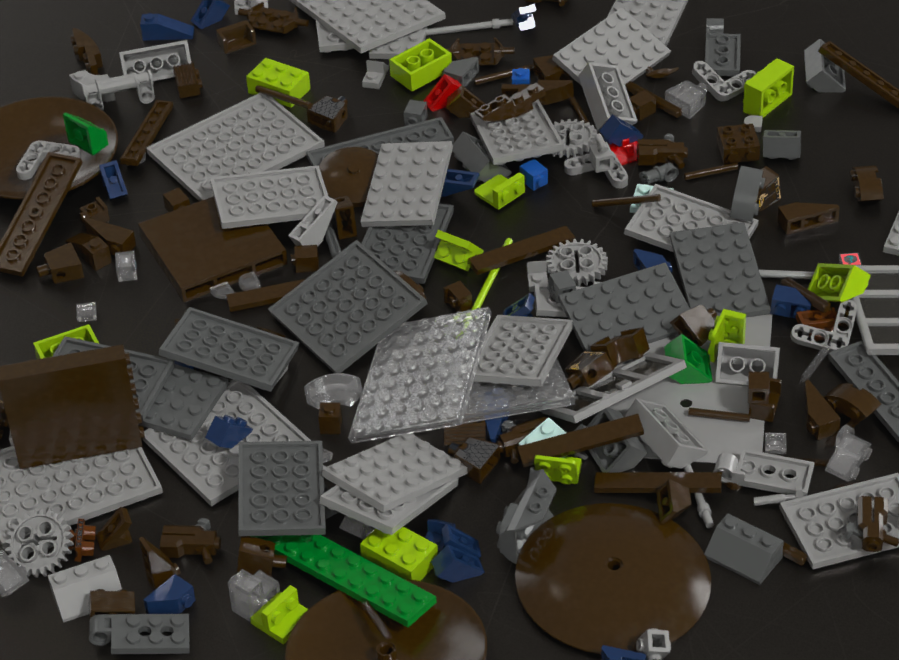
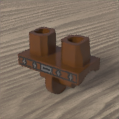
M78 519L77 534L73 530L68 531L74 535V537L69 539L74 545L68 546V549L70 550L72 547H75V561L81 562L82 556L94 555V542L83 540H95L96 526L85 525V519Z

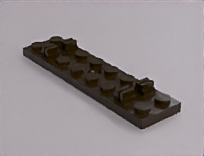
M52 152L47 153L20 207L0 241V272L24 276L61 203L72 186V182L83 163L81 158Z

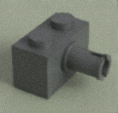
M764 131L763 157L769 159L786 158L789 160L800 158L801 131Z

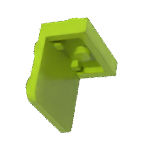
M519 172L510 179H507L498 174L477 187L474 193L499 210L525 193L524 175Z
M723 309L721 315L716 317L715 328L710 330L708 340L711 341L708 348L710 362L715 363L719 342L745 343L746 314Z
M535 455L534 465L536 471L543 469L551 481L567 485L578 484L582 459L567 456L565 458Z

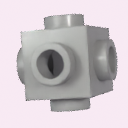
M647 629L637 640V651L647 654L646 660H663L670 653L671 649L669 630Z

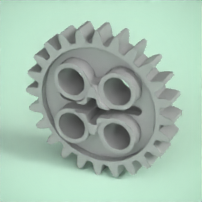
M568 119L567 122L561 120V123L554 122V127L564 143L565 150L552 154L553 157L559 155V158L563 157V155H566L567 158L570 155L576 157L578 153L583 155V151L589 152V145L597 144L595 139L597 129H594V125H590V122L584 124V120L577 122V119L574 121ZM567 131H570V133H569L570 145H569V146H567V143H568V141H567V140H568V139H567Z
M574 239L572 243L566 240V244L559 242V247L553 246V250H549V255H546L547 273L552 274L567 270L578 287H580L581 283L587 286L588 281L595 282V278L600 280L601 275H605V270H607L608 257H606V252H603V248H597V243L591 245V241L584 243L583 239L580 242ZM575 253H578L579 273L576 272Z
M41 508L39 514L33 509L31 516L25 512V519L17 518L19 524H12L11 526L14 531L7 532L11 539L5 540V543L10 545L5 549L10 554L7 556V559L13 561L11 565L17 568L20 573L24 572L27 576L33 574L38 578L40 572L43 576H47V570L55 573V566L62 568L61 560L68 561L65 554L72 553L68 549V546L74 545L69 540L74 535L68 532L72 528L66 524L67 520L65 518H61V515L57 512L54 514L51 509L46 513ZM51 527L49 533L45 534L46 529ZM31 532L30 537L25 539L26 534ZM54 546V550L48 554V550ZM31 552H34L33 556L30 559H27L28 555Z

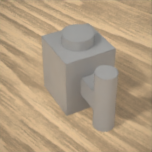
M596 134L597 144L589 145L590 162L596 173L613 170L614 155L602 135Z

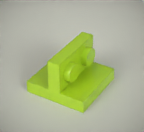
M440 230L436 233L435 237L441 241L434 258L447 264L469 271L468 258L484 252V250L473 243Z
M290 585L283 592L279 591L250 618L252 625L284 644L289 639L296 623L309 609L299 604L297 589Z

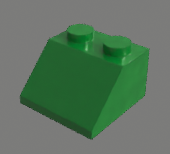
M66 112L63 114L67 139L70 144L78 146L93 156L108 146L107 132L103 128L81 117Z
M680 334L664 346L665 356L685 360L687 368L669 376L671 379L676 380L680 384L712 382L710 357L707 351L683 334Z

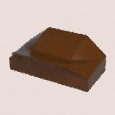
M830 307L831 310L826 313L818 309L796 312V320L798 324L832 332L837 312L834 307ZM821 335L814 336L815 342L825 340Z

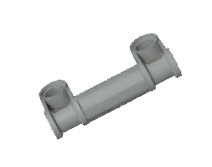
M150 69L143 73L136 74L134 72L109 79L97 80L92 84H81L85 102L98 107L102 111L104 109L102 95L136 88L142 103L149 104L155 98L153 77Z

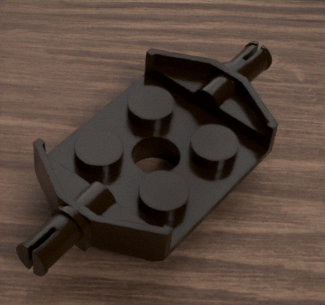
M261 2L248 10L238 9V15L247 16L250 25L255 29L286 34L292 29L297 28L298 25L305 27L309 25V20L298 18L296 7L294 12L265 8L264 2Z
M494 37V43L460 44V39L458 38L451 45V48L446 49L452 54L453 61L479 56V65H497L501 58L504 57V54H515L514 47H502V44L496 37Z

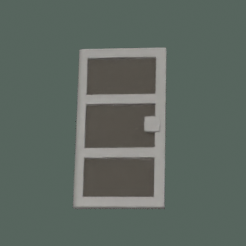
M855 265L871 275L864 293L850 299L857 305L855 317L868 355H899V265Z
M649 352L642 358L633 360L613 370L592 386H580L540 406V410L543 414L577 423L687 368L685 360Z

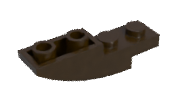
M73 28V35L70 38L75 55L79 56L80 61H84L88 73L99 75L97 68L103 67L98 46L87 34L77 28Z
M538 80L537 82L546 92V95L539 99L542 105L556 103L574 96L573 80ZM502 84V95L505 94L510 98L513 94L521 92L531 84Z
M531 84L521 92L513 94L510 98L505 94L498 96L495 100L482 105L474 112L483 121L511 119L533 110L532 103L545 96L546 92L539 84Z

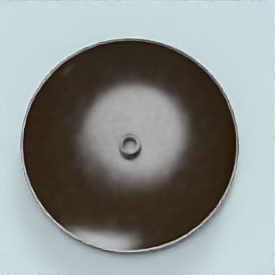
M66 97L30 98L0 107V197L24 199L39 168L32 178L20 180L17 176L16 167L33 142L47 141L72 145L67 139L63 118L65 112L90 121L107 132L108 146L94 156L80 149L83 163L72 182L70 190L92 180L100 174L99 165L110 162L117 149L118 133L111 118L104 111L90 103Z
M599 503L585 505L564 511L552 517L529 536L519 553L515 570L517 593L522 606L531 619L556 640L573 648L595 654H601L602 645L638 652L636 648L637 640L647 629L669 630L670 643L676 641L686 634L701 618L708 604L711 592L709 564L696 540L672 520L665 524L660 523L659 513L627 504Z
M405 579L435 595L437 603L411 626L406 627L375 610L391 632V635L388 634L384 638L362 609V602L339 590L313 605L299 619L289 636L285 660H485L487 637L481 619L474 609L462 598L434 584Z

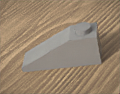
M324 195L288 235L296 246L317 245L318 247L323 241L338 202Z

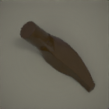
M648 66L646 76L656 79L663 78L678 71L679 68L653 70L651 66Z

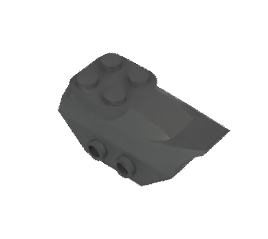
M530 468L527 487L521 492L515 503L505 507L503 520L499 521L496 533L499 534L497 548L500 549L501 554L515 564L529 536L544 522L554 517L549 510V506L556 493V487L543 469L536 471Z

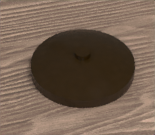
M345 147L327 155L320 163L319 168L328 197L333 199L348 196L354 208L364 207L379 154L362 147Z

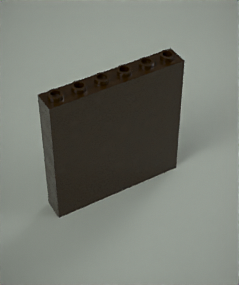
M214 196L138 223L141 239L183 302L288 264L286 249L267 224L222 229Z
M123 344L0 366V391L20 469L142 447L141 439L145 438L143 426L139 427V424H142L141 413L136 412L139 409L138 398H133V395L137 394L135 382L130 383V380H134L132 367H127V365H131L129 352H124Z

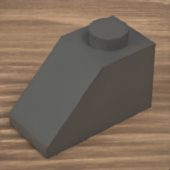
M478 57L451 62L443 70L442 76L446 74L459 81L463 87H466L479 72Z

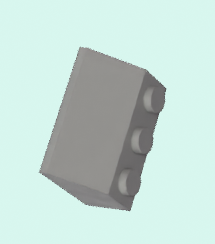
M719 342L715 382L748 385L749 371L769 372V378L777 379L780 348Z
M110 555L47 575L51 592L63 623L89 614L90 591L97 589L118 591L122 589Z

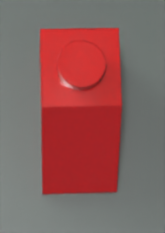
M444 74L424 99V102H427V106L431 111L445 108L448 96L457 90L461 83Z

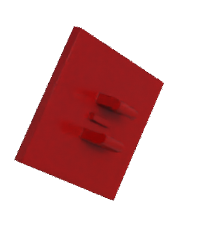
M627 138L622 140V146L620 147L614 143L608 145L623 166L637 161V141L629 143L630 140Z

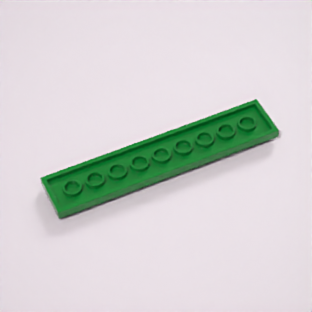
M322 535L251 536L274 542V554L287 556L286 561L354 599L362 603L364 602L365 605L367 600L373 609L406 627L411 626L437 603L435 595Z

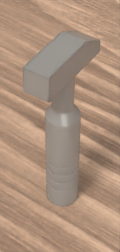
M802 485L795 486L796 494L754 497V505L780 503L803 497Z

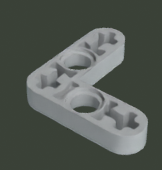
M703 61L695 62L692 69L693 76L719 101H727L744 92L745 82L756 75V72L746 70L724 81ZM713 79L716 83H709L707 80ZM736 83L740 85V87L735 88L732 86V84Z
M35 141L29 146L17 165V176L20 180L32 178L48 152L54 153L53 151H58L55 153L81 158L80 149L75 145Z
M612 151L614 155V168L617 169L604 171L613 187L624 188L628 185V174ZM590 153L567 159L564 162L565 173L568 175H578L593 171L592 164L585 163L590 161Z
M850 299L840 303L832 332L804 324H797L791 331V340L794 343L825 352H831L848 346L857 312L856 303ZM846 306H849V314L847 317H844L846 311L845 308ZM846 323L849 328L847 331H841L838 328V324ZM799 330L802 331V337H801V338H800V337H797V336H798L797 333H798ZM809 333H812L810 341L807 340ZM814 336H823L825 342L821 344L816 343ZM829 338H831V341H830L831 343H830V345L828 346V345H827L828 340H829ZM837 341L841 342L842 346L840 348L836 347Z

